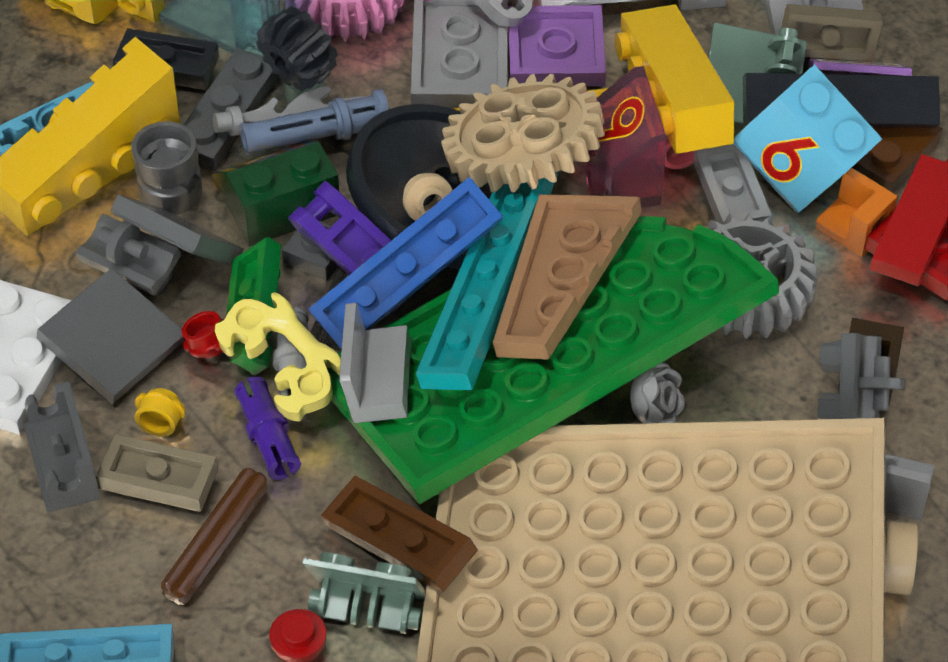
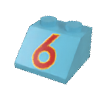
M814 64L734 137V145L798 214L854 166L882 138Z

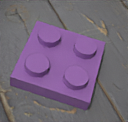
M602 5L532 6L521 23L508 27L510 78L514 77L519 84L525 83L531 74H535L537 82H542L549 74H554L556 83L566 77H571L573 86L582 82L586 86H605L606 63Z

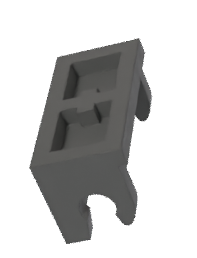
M69 381L55 384L53 393L55 403L49 407H39L37 399L33 394H30L25 400V409L29 422L24 423L47 513L100 499L93 463Z

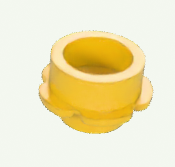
M165 388L152 389L148 394L140 393L135 399V407L137 408L134 415L135 422L143 431L153 436L165 437L171 435L176 427L181 426L182 418L186 415L185 407L180 402L178 396Z

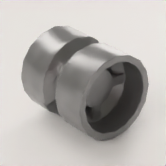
M171 121L156 122L141 129L132 141V156L141 202L162 208L175 215L190 210L199 202L202 196V180L194 134L186 126Z

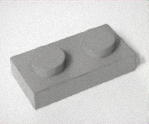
M734 144L695 151L694 167L716 222L723 225L728 214L732 215L737 221L745 219L749 212L754 221L763 222L769 216L772 219L771 211L751 163Z

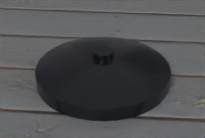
M429 104L398 106L374 116L359 131L349 153L346 166L349 192L357 209L389 239L393 240L415 222L403 206L404 188L411 178L422 173L438 174L450 184L452 190L462 183L459 180L458 173L450 171L441 143L444 140L442 129L450 126L449 115L461 114L459 110ZM487 182L480 187V190L490 199L492 192ZM436 194L426 197L423 206L431 203ZM468 249L447 267L461 268Z

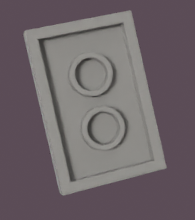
M414 0L411 104L459 107L458 105L461 103L474 104L473 94L476 92L484 95L492 93V84H497L501 88L507 87V27L500 26L492 21L473 0ZM503 0L501 5L508 10V0Z

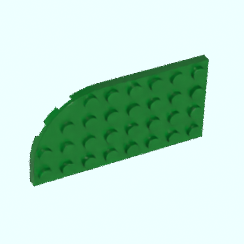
M639 216L549 359L497 357L493 345L494 334L472 390L421 389L416 371L450 294V289L383 327L407 325L410 334L411 351L406 418L353 423L340 383V375L333 369L327 368L333 390L331 400L417 503L421 504L779 294L778 279L745 249L719 232L698 224L694 230L667 225L665 217Z

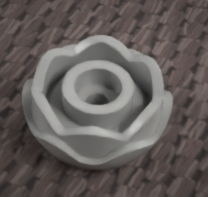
M660 363L636 377L632 383L630 392L631 407L636 417L643 424L676 423L675 417L684 408L685 400L679 391L682 381L681 375L677 371L669 369L668 364Z

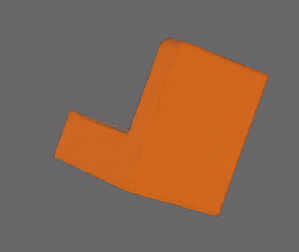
M850 168L842 175L838 199L816 219L815 227L852 252L863 257L868 252L865 249L867 236L895 210L898 196L855 169Z

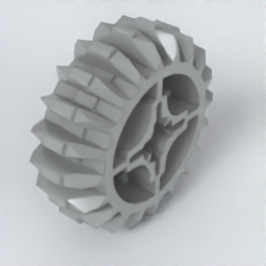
M750 212L741 221H737L732 215L728 214L723 225L710 220L706 228L719 232L733 240L775 277L783 276L785 282L779 286V294L723 326L722 330L725 337L732 330L742 331L745 340L748 339L752 331H759L767 339L773 331V327L786 333L791 325V321L800 322L806 308H810L817 285L818 272L816 271L817 266L814 265L813 250L805 248L806 244L804 243L803 235L791 236L789 224H784L780 227L773 226L770 216L763 222L754 221Z

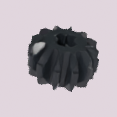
M293 6L286 10L283 9L278 14H273L263 23V27L257 31L258 41L256 44L258 50L264 55L263 61L270 65L273 69V74H278L282 78L284 84L292 85L299 91H304L307 88L311 89L317 83L320 84L331 74L330 71L337 66L335 58L338 54L336 48L330 44L331 36L325 34L321 29V23L317 24L314 22L310 14L305 11L301 13L299 9Z

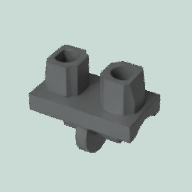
M103 213L98 219L91 237L75 252L79 261L104 273L112 268L132 286L156 297L162 294L172 279V269L182 256L178 247L140 231L139 227L125 220L121 222Z
M842 333L841 340L823 343L820 346V366L822 371L840 373L839 393L821 394V397L818 399V419L879 418V411H889V391L905 390L906 379L890 377L891 357L881 356L882 337L865 336L859 333Z

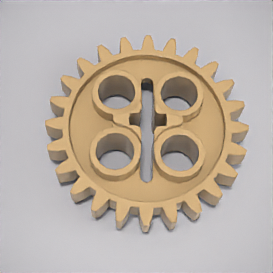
M531 74L525 83L519 84L513 77L510 78L508 87L501 88L497 84H492V93L488 95L474 93L475 103L459 104L461 114L449 115L450 126L442 129L444 140L441 143L450 171L458 173L460 182H464L470 177L479 188L488 182L491 192H496L503 184H509L510 191L516 192L521 183L527 182L531 189H536L538 179L545 177L548 181L554 183L557 181L556 172L560 170L567 173L575 172L573 161L588 162L590 158L587 150L599 149L598 138L605 135L603 128L605 121L595 92H587L585 83L582 82L573 86L571 77H566L556 83L554 74H549L542 82H537L535 74Z

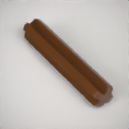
M245 468L239 473L161 582L162 594L165 598L178 605L188 603L268 490L267 478L264 474L256 472L252 468Z

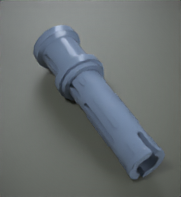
M376 89L372 91L371 96L347 101L342 97L334 98L328 103V107L288 114L247 124L241 123L239 128L243 149L246 155L257 151L294 145L329 136H335L337 140L341 139L342 141L350 140L352 134L359 133L371 118L388 110L389 104L384 91Z

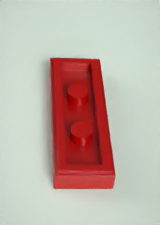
M921 154L872 257L871 271L919 287L948 223V162Z

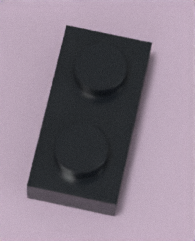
M127 28L113 59V66L126 56L122 48L136 37L173 68L175 85L206 90L219 58L218 43Z

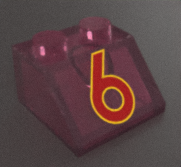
M644 66L632 68L597 97V102H600L605 121L603 124L605 135L598 138L599 149L587 150L590 160L588 161L589 165L586 166V180L590 195L639 197L641 208L661 205L667 137Z

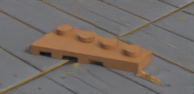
M539 194L493 340L497 357L550 358L642 213L639 197Z

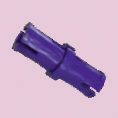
M257 376L247 378L254 395L248 394L242 381L235 387L234 394L248 421L245 428L248 438L251 440V443L258 445L269 477L275 480L288 478L281 460L283 463L287 462L293 475L301 466L300 459L296 455L287 435L289 429L288 421L276 409L266 380Z

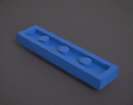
M468 177L308 310L342 351L346 304L357 303L365 330H370L503 221V215L474 181Z

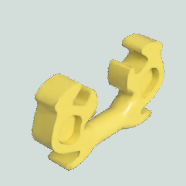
M276 292L271 294L275 309L252 299L238 301L228 312L225 320L215 325V333L222 351L231 357L234 355V344L241 342L246 344L247 357L252 359L262 354L268 347L266 340L268 332L273 331L283 334L304 356L306 367L300 369L294 365H289L277 373L275 377L277 390H291V395L289 396L276 395L274 397L277 410L287 419L301 421L305 414L326 407L333 396L331 379L327 368L333 369L340 375L341 358L339 354L326 344L319 342L298 320L292 305Z

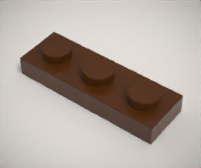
M356 475L320 515L331 530L391 564L411 569L410 574L442 593L478 551L470 537Z

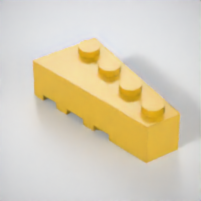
M136 37L122 48L126 56L115 66L109 69L106 65H103L89 77L93 85L74 102L65 98L53 109L54 113L48 125L43 130L38 132L32 128L0 156V212L27 237L44 225L55 221L58 216L82 200L92 197L99 189L120 175L134 169L132 141L135 135L145 126L164 121L180 123L173 68Z

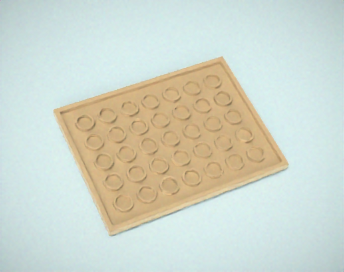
M884 418L552 426L439 493L436 519L470 537L478 551L443 593L427 584L416 662H885L886 431Z

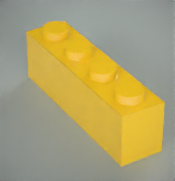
M676 4L621 13V32L615 33L616 54L619 61L627 63L632 85H639L645 109L653 111L659 135L667 136L676 154L734 144V100Z

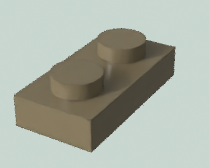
M786 4L781 28L795 29L798 31V39L807 41L805 57L872 62L883 20L879 11Z
M114 433L96 474L98 489L201 512L219 468L217 456Z

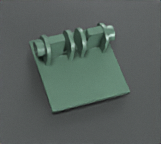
M713 23L708 59L734 100V123L743 124L742 77L745 73L802 74L807 41L798 39L797 30L781 28L779 29V34L775 35Z
M327 552L321 553L320 561L303 558L302 564L319 582H323L321 590L312 588L308 601V610L317 612L321 619L347 622L352 594L355 591L350 617L351 624L358 625L365 595L368 593L371 594L367 615V627H375L381 599L384 596L378 627L402 634H407L409 629L419 631L423 608L414 607L415 599L425 601L426 591L417 578L410 576L411 569L382 562L377 563L376 571L362 569L354 566L355 559Z

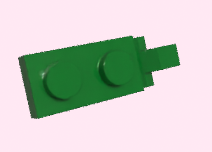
M267 237L232 260L226 316L234 304L243 299L260 301L275 309L271 294L277 293L281 273L279 269L281 244ZM273 331L268 332L266 335L268 347L262 354L252 359L247 357L246 344L236 342L231 362L246 369L254 376L268 368L273 348L267 338L272 335Z

